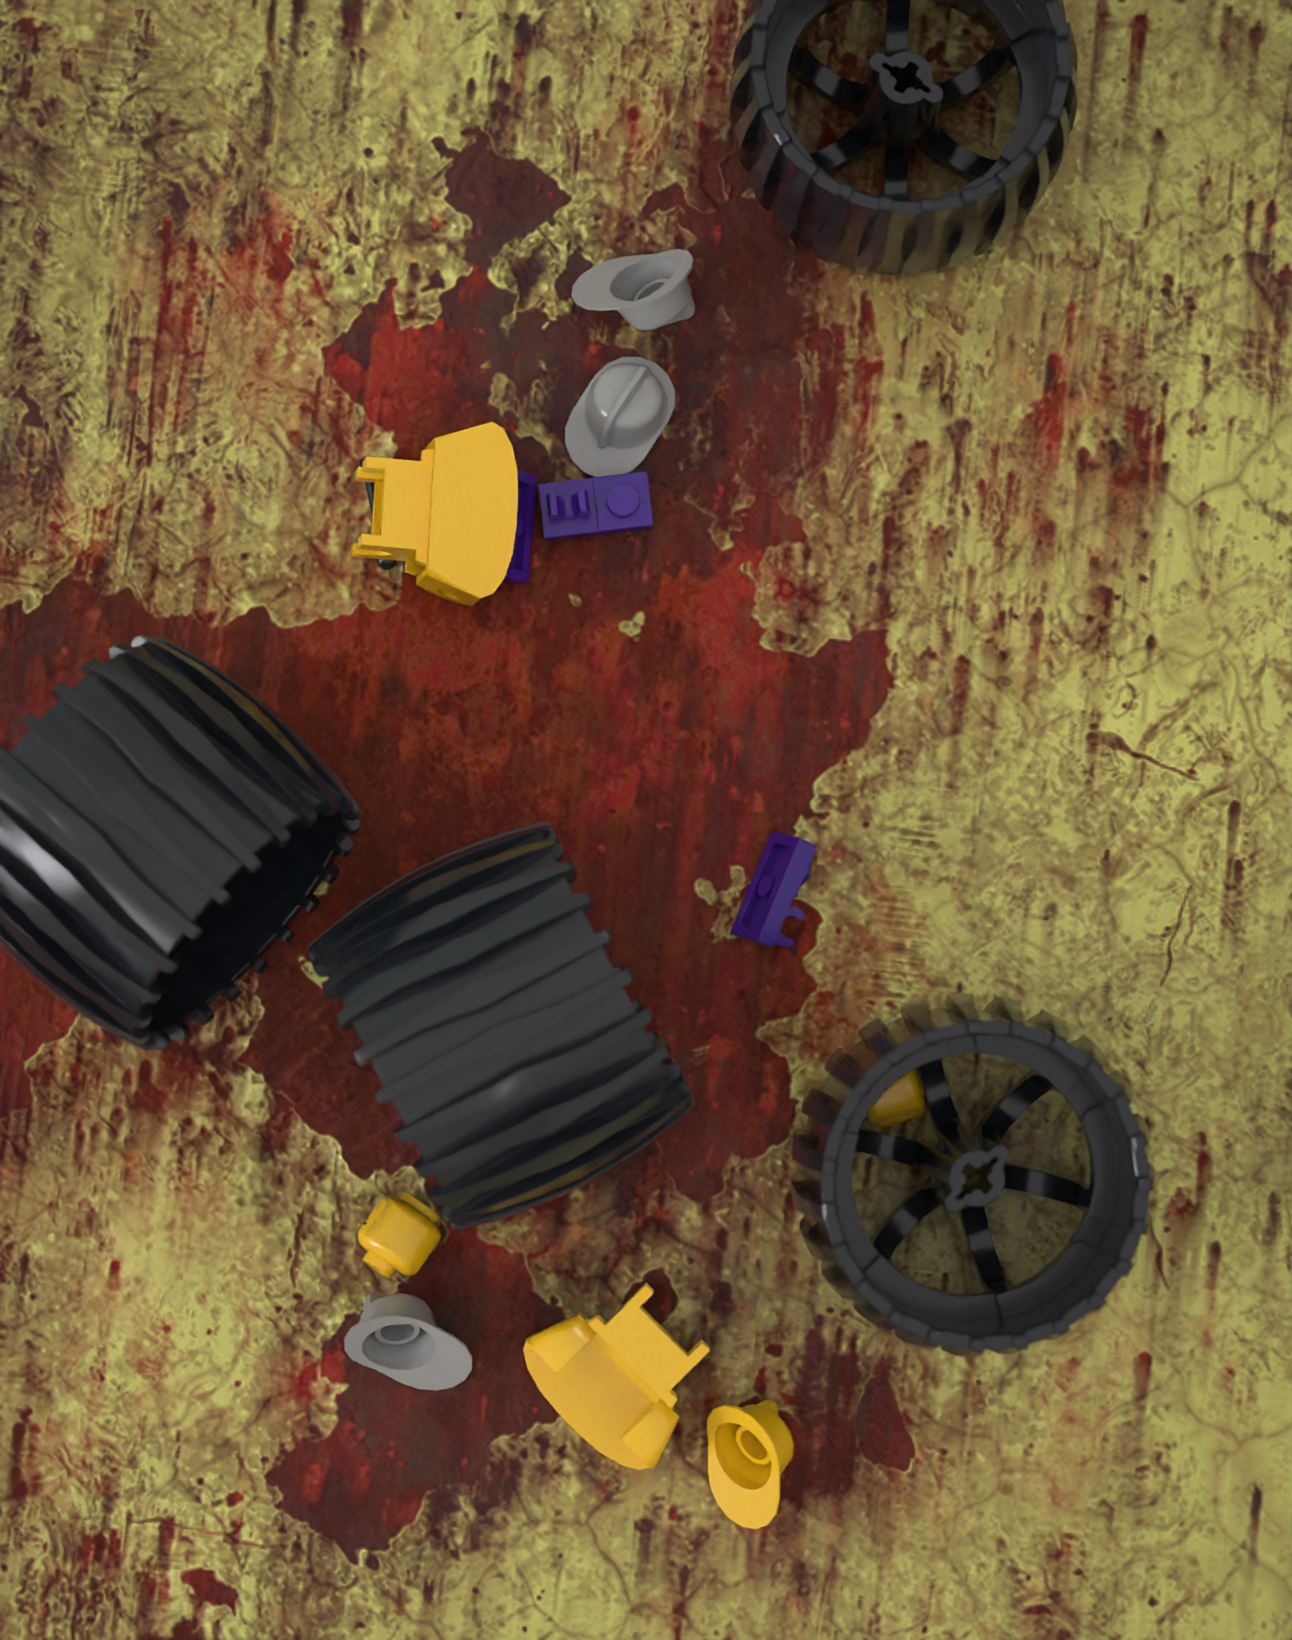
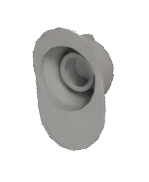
M674 249L657 254L609 259L593 266L580 275L572 287L571 296L577 306L586 310H617L632 327L643 331L653 330L663 325L691 318L694 315L695 304L687 278L693 268L694 258L689 251Z
M622 357L607 363L594 376L572 410L566 424L565 446L571 460L584 473L594 477L632 472L645 459L669 422L675 408V389L669 375L659 365L642 357Z
M376 1291L370 1292L365 1298L359 1323L350 1328L344 1338L345 1352L353 1361L417 1389L437 1391L452 1388L466 1380L472 1370V1355L466 1344L454 1335L437 1327L431 1309L424 1300L415 1295L404 1293L385 1295Z

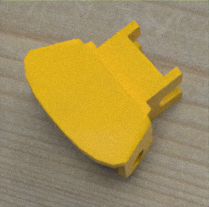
M489 422L436 437L422 450L420 461L366 456L362 467L356 469L355 481L374 483L371 534H361L358 537V543H353L351 546V557L405 561V573L417 575L416 585L439 597L459 604L473 606L480 599L494 594L506 576L513 555L517 527L518 472L513 446L504 428L494 422Z
M647 1282L607 1322L599 1314L588 1319L582 1312H579L528 1336L523 1348L528 1371L540 1392L559 1415L601 1454L622 1466L637 1470L646 1468L654 1470L680 1417L679 1411L674 1407L678 1400L676 1397L677 1393L672 1388L710 1351L709 1346L701 1338L687 1352L642 1306L654 1294V1290Z

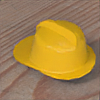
M764 1400L758 1404H750L741 1408L726 1404L716 1407L707 1418L710 1489L718 1506L729 1519L745 1528H761L768 1525L778 1511L780 1475L792 1459L794 1453V1442L791 1432L779 1417L775 1401Z

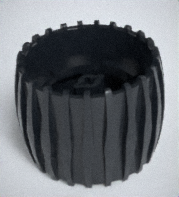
M753 0L747 21L741 28L736 42L732 62L735 73L730 80L729 86L730 115L735 123L733 128L735 147L741 165L749 173L751 189L761 206L767 211L772 210L777 217L780 229L791 240L796 241L798 239L813 250L815 257L828 264L830 261H833L845 267L855 269L856 274L863 276L876 273L897 275V279L913 278L918 273L935 269L940 273L956 268L971 254L975 256L982 255L999 244L1009 234L1011 229L1021 224L1040 202L1065 156L1078 103L1077 49L1070 23H1066L1063 0H931L936 2L935 5L944 8L949 6L968 16L970 22L976 26L981 25L995 39L992 48L982 59L955 77L938 84L934 82L933 72L927 60L919 54L908 52L911 0H887L885 55L875 53L871 56L865 84L850 81L836 74L817 60L806 45L807 30L810 23L824 14L828 15L838 10L839 6L857 0ZM1015 66L1019 79V112L1013 134L998 160L988 159L973 153L955 142L944 132L939 125L938 113L944 112L981 92ZM789 72L802 84L835 105L861 114L858 122L840 139L815 153L808 154L797 133L794 134L789 119L786 92L787 73ZM881 140L885 141L883 196L881 195V198L855 191L853 186L845 182L841 184L829 176L863 156ZM912 141L939 165L971 183L957 191L935 199L932 197L921 198L920 201H907L908 165Z
M140 635L132 640L131 646L124 642L113 645L109 649L111 659L106 663L92 658L83 664L82 672L86 676L73 688L61 682L52 690L53 696L58 701L40 719L30 712L21 721L30 730L12 751L0 746V944L36 980L86 1018L114 1035L146 1051H151L152 1049H166L170 1045L171 1039L181 1042L189 1037L190 1028L187 1024L193 1020L203 1026L214 1019V1012L210 1007L221 997L231 1003L241 995L240 989L235 984L251 968L261 975L269 967L261 957L278 938H281L287 944L291 942L296 934L288 926L302 908L313 913L319 906L320 901L313 893L322 880L330 884L335 882L340 870L335 865L334 860L337 855L347 857L350 854L354 843L349 836H354L358 833L361 823L358 818L360 815L359 806L341 781L313 748L270 706L230 676L191 652L161 637L154 636L151 638L147 635Z
M548 822L514 829L480 840L413 870L360 903L335 922L309 947V955L313 961V968L317 976H329L322 984V990L328 1000H335L340 997L345 1006V1009L336 1015L340 1029L346 1031L355 1027L364 1045L354 1053L358 1065L363 1066L372 1062L385 1086L374 1093L378 1104L381 1105L389 1100H392L404 1122V1124L394 1130V1134L399 1143L414 1140L422 1157L413 1163V1168L420 1178L430 1175L434 1176L437 1184L430 1188L429 1194L435 1204H446L441 1212L455 1230L494 1222L524 1212L589 1183L642 1150L673 1126L695 1105V1099L689 1086L683 1081L684 1076L679 1066L675 1065L670 1058H666L671 1053L666 1040L660 1038L656 1031L647 1033L643 1027L653 1019L648 1005H642L640 1000L630 1002L623 986L634 979L629 968L623 969L622 965L613 969L603 950L605 946L613 942L608 929L593 931L584 913L594 906L589 893L584 892L574 895L569 884L575 881L578 874L573 863L565 861L557 864L564 856V847L560 840L556 838V833Z
M974 994L946 995L943 1008L929 1010L926 1000H917L902 1005L899 1008L902 1015L901 1018L884 1024L881 1018H876L859 1029L858 1035L862 1040L855 1044L848 1052L838 1048L825 1064L824 1070L829 1075L824 1080L821 1088L817 1089L811 1086L802 1104V1113L808 1116L805 1129H795L791 1146V1159L801 1165L802 1170L795 1172L791 1176L790 1183L794 1208L805 1214L799 1225L805 1244L811 1256L822 1260L821 1273L840 1297L852 1300L854 1310L881 1330H894L896 1337L919 1348L934 1350L940 1346L943 1351L952 1355L980 1357L984 1354V1350L1010 1355L1027 1351L1029 1349L1028 1344L1043 1339L1057 1340L1071 1332L1069 1326L1078 1322L1087 1314L1097 1313L1107 1303L1104 1298L1112 1291L1120 1278L1128 1277L1135 1263L1132 1261L1141 1236L1148 1235L1151 1217L1147 1213L1149 1191L1155 1189V1168L1148 1162L1145 1149L1151 1141L1146 1121L1138 1113L1133 1114L1129 1106L1133 1100L1132 1090L1118 1071L1115 1070L1107 1075L1102 1070L1105 1062L1104 1052L1085 1035L1067 1043V1029L1065 1021L1041 1009L1038 1014L1025 1021L1021 1009L1022 1001L995 996L984 1010H979L974 1005ZM984 1053L1014 1060L1031 1068L985 1114L973 1131L969 1133L961 1123L953 1104L941 1059L951 1054ZM917 1068L939 1142L936 1145H931L905 1137L860 1128L867 1112L884 1092L898 1079ZM1054 1090L1061 1093L1080 1122L1089 1152L1090 1185L1006 1162L1009 1159V1150L1000 1144L1003 1136L1015 1120L1032 1103L1048 1091ZM855 1151L913 1166L929 1176L928 1179L923 1181L901 1202L870 1239H868L862 1227L853 1197L852 1161ZM967 1164L975 1168L982 1166L980 1178L974 1184L969 1183L962 1187L967 1180L966 1176L961 1172L964 1166ZM1003 1188L1055 1199L1081 1210L1083 1216L1079 1225L1059 1255L1041 1271L1014 1285L1004 1274L989 1231L985 1205L992 1203L998 1198ZM943 1205L951 1212H959L971 1256L985 1293L958 1294L925 1286L899 1272L890 1262V1257L917 1223L931 1211Z

